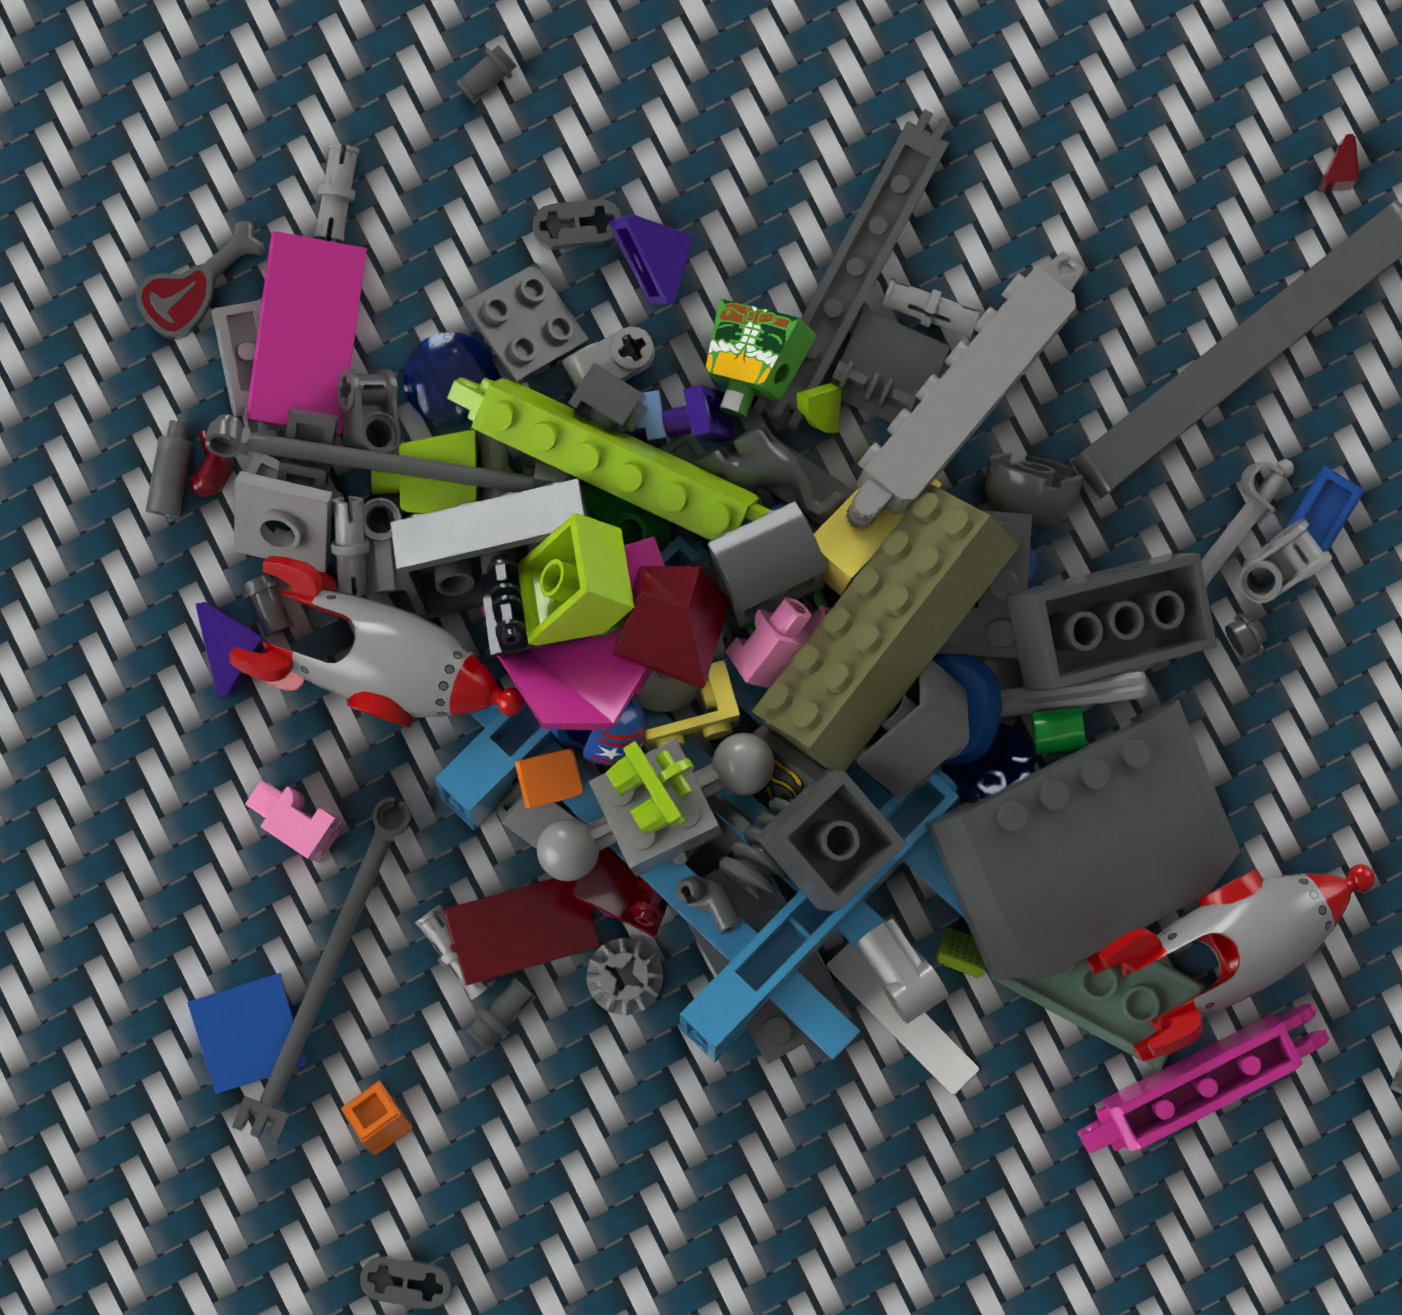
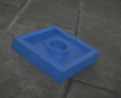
M281 973L187 1002L215 1094L270 1077L295 1019ZM304 1047L294 1069L309 1065Z

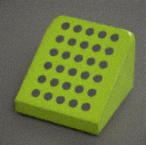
M948 928L945 931L935 957L936 963L976 978L983 977L986 967L973 936L952 928Z

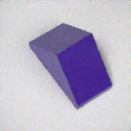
M637 215L616 217L609 221L649 305H667L675 301L693 235Z
M208 603L195 604L216 696L222 700L230 699L234 696L247 674L230 664L229 653L234 647L260 653L263 649V641L267 642V640Z

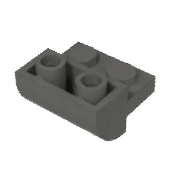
M795 501L780 509L769 511L763 517L736 530L728 531L719 538L707 543L714 571L724 587L730 614L738 627L754 621L758 609L772 612L777 609L785 597L797 600L825 586L822 573L827 571L822 552L807 520Z

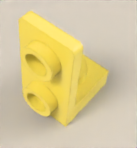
M725 660L711 664L706 685L703 689H700L705 709L714 708L715 712L645 730L644 743L647 750L658 748L676 738L681 747L686 745V739L704 735L705 740L719 739L733 732L732 727L739 726L740 713Z

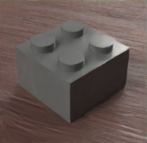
M931 660L868 743L859 752L857 764L898 799L902 798L912 788L915 790L921 788L930 779L936 767L947 758L949 760L956 758L968 744L967 690Z
M824 770L755 836L818 910L839 911L907 844L844 770Z

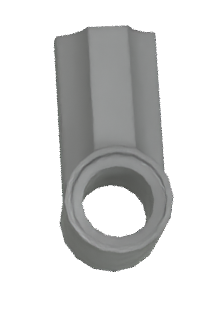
M375 498L363 505L364 538L369 540L370 547L369 552L365 554L366 580L369 595L406 591L396 569L391 529L386 533L377 534L371 530L369 525L372 513L379 509L392 511L394 521L404 519L400 509L393 502L384 498Z
M893 918L878 925L858 940L857 944L885 984L883 989L887 998L906 1024L949 997L938 974L926 960L921 961Z

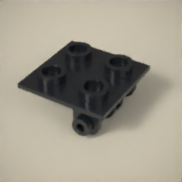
M498 554L491 558V563L487 566V574L480 575L491 657L587 640V637L539 646L529 644L518 568H516L515 563L510 560L508 555Z

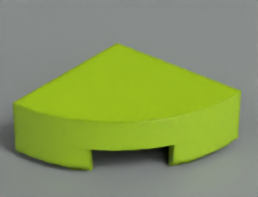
M828 383L798 392L796 398L798 411L805 416L813 428L825 433H837L839 431L842 388Z

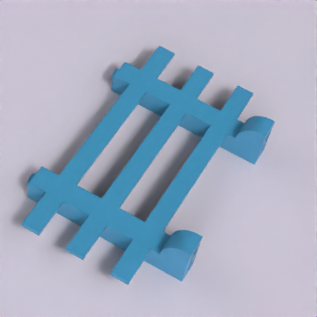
M680 536L661 553L664 566H685L691 563L693 567H696L694 561L711 558L707 551L698 543L693 541L688 545ZM729 656L713 659L712 663L725 660L737 706L759 727L763 725L769 728L752 712L769 688L746 683ZM526 701L522 711L513 716L501 713L498 705H492L490 708L470 713L485 729L435 777L440 799L473 831L494 812L496 806L509 792L513 780L518 776L515 761L563 749L554 740L556 737L551 729L542 728ZM643 708L647 720V730L674 723L664 712ZM693 739L685 740L686 745L682 749L686 757L694 765L693 772L712 764L713 758ZM855 761L850 764L845 772L907 844L839 911L818 910L793 880L787 876L786 879H782L797 894L759 933L739 916L742 922L741 927L733 932L720 934L711 913L689 907L677 897L676 887L678 883L684 878L697 876L687 865L677 864L671 859L639 875L730 962L680 1013V1030L714 1062L736 1041L753 1020L755 1014L768 1000L774 1003L832 1060L860 1033V1030L797 970L836 930L865 957L857 944L858 940L878 925L886 922L865 903V900L902 862L909 866L965 919L925 826L926 822L957 806L959 796L955 793L957 786L948 775L936 768L930 779L921 788L916 790L912 788L902 798L898 799L894 795L891 796ZM577 762L583 794L562 800V802L587 825L605 815L588 782L594 779V777ZM727 790L718 793L753 821L750 827L761 830L756 821L757 815L761 812L771 814L752 795H736ZM713 811L745 844L749 845L744 837V833ZM618 842L610 845L609 847L627 863ZM914 949V951H915L916 954L919 956V958L921 959V961L926 960L920 953H918V952Z

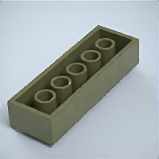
M929 484L752 712L774 733L828 770L846 771L1019 548L1018 544L991 515Z

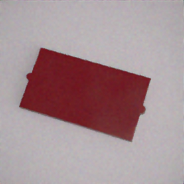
M552 878L443 909L452 940L449 950L456 953L464 985L468 986L599 948L600 944L591 916L594 907L572 896L577 880L561 881Z

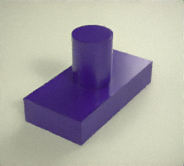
M704 385L683 389L686 405L662 412L663 426L669 439L691 433L694 437L715 443L736 439L731 415L719 409L725 392Z

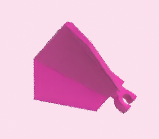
M654 536L624 546L632 590L638 569L641 566H664ZM484 604L481 608V613L483 616H485ZM620 629L603 637L587 636V640L497 656L543 729L607 730L615 727L633 695L639 696L653 672L651 669L612 655Z

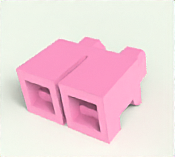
M785 597L775 612L758 609L755 615L756 630L748 640L736 637L726 650V653L746 683L770 688L832 608L819 606L812 616L804 604L796 599Z
M262 780L245 803V805L265 817L260 826L261 828L307 859L318 863L322 861L347 824L332 813L318 808L313 817L303 812L305 799L299 791L287 786L284 792H281Z

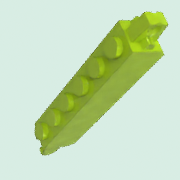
M461 377L458 380H454L447 399L470 410L467 418L473 421L471 428L711 541L728 531L736 530L749 524L750 520L755 521L769 511H772L757 504L759 498L754 493L616 428L610 430L588 415L522 384L515 383L513 380L501 378L493 381L484 378L479 385Z

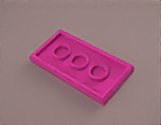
M278 231L271 233L246 421L287 427L288 413L294 407L338 415L336 436L342 434L341 409L337 398V382L340 372L343 369L351 368L367 248Z

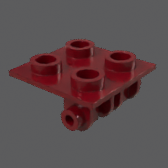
M609 846L599 851L596 865L590 873L577 880L572 893L573 897L654 938L657 936L668 902L640 876L636 877L629 868V865Z

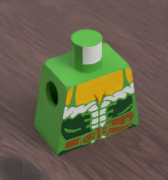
M720 299L706 362V373L721 386L727 388L719 409L731 416L746 419L754 396L775 401L783 398L817 334L799 317Z

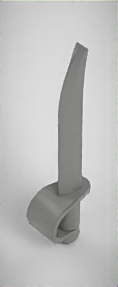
M1283 459L1276 466L1271 463L1257 462L1244 469L1241 475V486L1250 499L1201 560L1206 587L1266 510L1274 514L1276 509L1270 502L1286 483L1284 478L1290 477L1293 474L1294 465L1291 461ZM1263 468L1270 470V473L1255 490L1253 482L1256 473Z

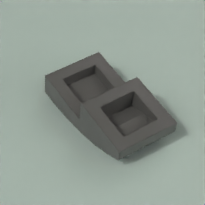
M292 407L288 413L285 438L334 445L339 416ZM282 457L279 462L277 479L326 491L331 464Z

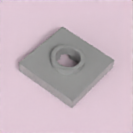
M240 471L235 480L234 552L267 559L269 556L288 557L306 562L317 571L325 573L330 564L333 492ZM269 520L280 521L289 526L292 531H285L277 527L273 533L265 523Z

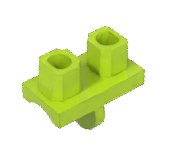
M636 741L624 747L623 750L627 756L615 763L606 774L621 797L643 783L645 784L652 798L629 811L642 833L646 836L668 825L673 830H676L687 823L666 788L673 786L680 799L693 792L685 779L694 770L691 760L686 758L675 763L668 750H664L655 756L663 770L657 775Z

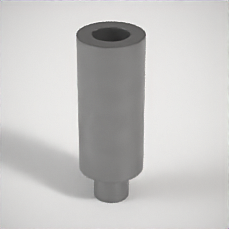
M170 420L167 436H159L146 512L168 517H180L193 442L186 440L188 423Z

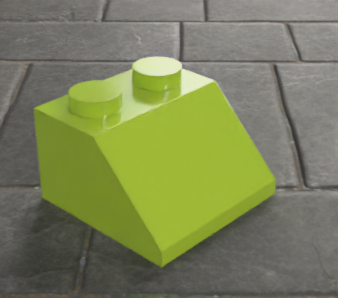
M574 512L517 564L529 644L539 646L606 633L634 608L621 528Z

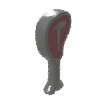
M238 221L231 241L205 263L194 265L182 274H154L140 284L136 294L138 308L144 319L157 333L165 338L175 340L188 336L202 322L210 309L217 277L241 256L247 254L264 255V244L254 237V225L250 221Z

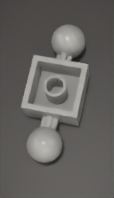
M738 733L727 737L717 747L712 764L696 772L692 771L685 777L693 790L692 793L680 799L673 786L666 788L687 823L676 830H673L668 825L646 836L642 833L629 812L652 798L645 784L643 783L621 797L607 774L604 773L588 782L605 816L587 825L575 819H561L551 823L541 833L537 843L539 863L543 870L551 877L561 881H575L591 872L597 863L600 850L618 842L629 868L637 877L674 859L683 851L694 849L723 835L706 798L723 790L736 795H751L765 788L770 782L775 769L773 752L763 739L753 734ZM677 738L645 753L657 775L663 771L655 759V756L660 752L668 750L675 763L687 758Z

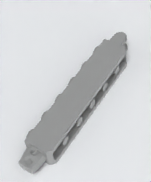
M1062 251L1045 267L1040 268L1036 265L1026 278L1020 273L1016 275L1001 295L1007 301L998 311L992 307L987 309L973 328L979 334L969 345L963 340L959 342L945 360V363L950 366L941 378L935 374L931 375L916 394V397L921 400L912 412L904 408L887 429L892 434L883 447L875 442L857 464L863 471L855 484L860 489L855 494L852 503H850L846 511V517H848V522L851 523V526H855L856 529L858 527L861 529L863 527L868 528L869 524L872 525L873 520L875 521L885 508L892 514H906L926 487L932 484L1067 323V318L1076 308L1075 296L1071 291L1084 270L1078 262H1075Z

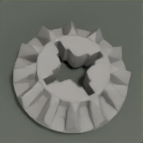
M619 938L603 944L593 954L587 968L586 980L592 998L602 1008L615 1014L630 1015L646 1009L655 1001L662 987L663 969L658 956L648 945L635 939ZM633 956L636 958L633 964L635 966L633 975L639 978L638 981L645 985L641 988L637 985L634 987L627 984L623 990H620L618 996H615L613 993L616 990L615 984L617 979L605 967L608 965L612 968L615 966L623 968L626 963L630 962Z

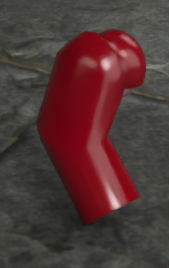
M208 429L198 434L207 458L198 474L193 475L190 482L192 491L201 498H206L210 495L215 496L220 493L234 470L232 457L226 458L215 455L205 446Z

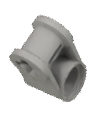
M626 327L599 342L592 343L576 351L561 363L577 390L593 363H596L625 382L651 366L655 359V348L651 337L646 331L639 327ZM630 339L636 345L643 342L646 344L640 350L642 358L635 362L630 356L621 357V354L626 351L624 343Z
M1300 519L1288 526L1268 544L1244 561L1239 582L1243 595L1249 600L1256 603L1269 602L1296 583L1311 577L1332 560L1333 557L1329 551L1323 552L1308 532L1309 524L1306 519ZM1264 567L1274 574L1275 581L1267 587H1258L1250 581L1248 574L1255 568Z

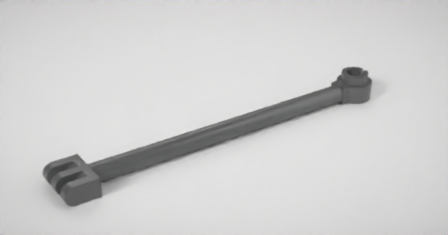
M228 414L220 415L210 423L205 438L207 449L220 457L230 458L239 454L248 455L249 451L510 492H522L547 486L556 481H568V473L544 464L536 463L534 476L251 433V428H244L240 419Z
M387 797L375 805L372 812V820L376 827L373 838L260 1101L244 1096L232 1128L242 1131L248 1122L249 1115L252 1114L256 1116V1120L250 1135L259 1139L267 1122H271L274 1124V1127L270 1131L268 1143L275 1146L279 1144L291 1117L290 1114L277 1109L390 844L395 836L404 833L411 823V811L402 800L398 807L401 813V821L395 826L387 825L384 821V816L388 810L396 809V798Z

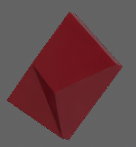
M641 566L638 569L632 588L634 608L623 617L612 655L703 689L706 685L729 607L726 595L701 567Z

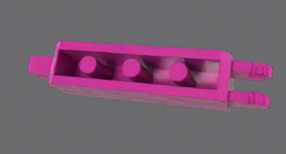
M1306 1003L1279 1017L1270 1014L1101 1100L1103 1107L1095 1111L1098 1120L1077 1131L1088 1153H1093L1110 1144L1115 1151L1125 1147L1130 1152L1142 1149L1297 1070L1303 1064L1302 1057L1325 1046L1330 1040L1326 1030L1313 1031L1295 1042H1292L1288 1031L1309 1022L1316 1016L1317 1011L1313 1003Z

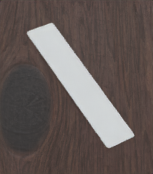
M850 942L827 964V968L951 1094H956L979 1071V1067L926 1013L906 1024L887 998L883 989L885 984L877 972Z

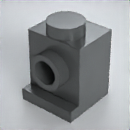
M593 363L568 403L580 411L585 404L591 406V409L587 415L610 430L615 423H618L631 432L637 428L648 409L642 405L646 395L596 363Z

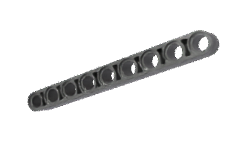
M1396 199L1076 456L1071 461L1072 465L1083 475L1085 481L1098 497L1102 499L1398 261L1402 257V204L1399 200Z

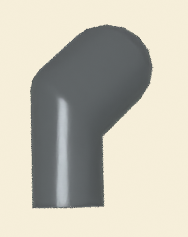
M690 876L678 883L676 887L678 899L689 907L711 913L720 934L733 932L742 926L727 888L722 883L701 876Z

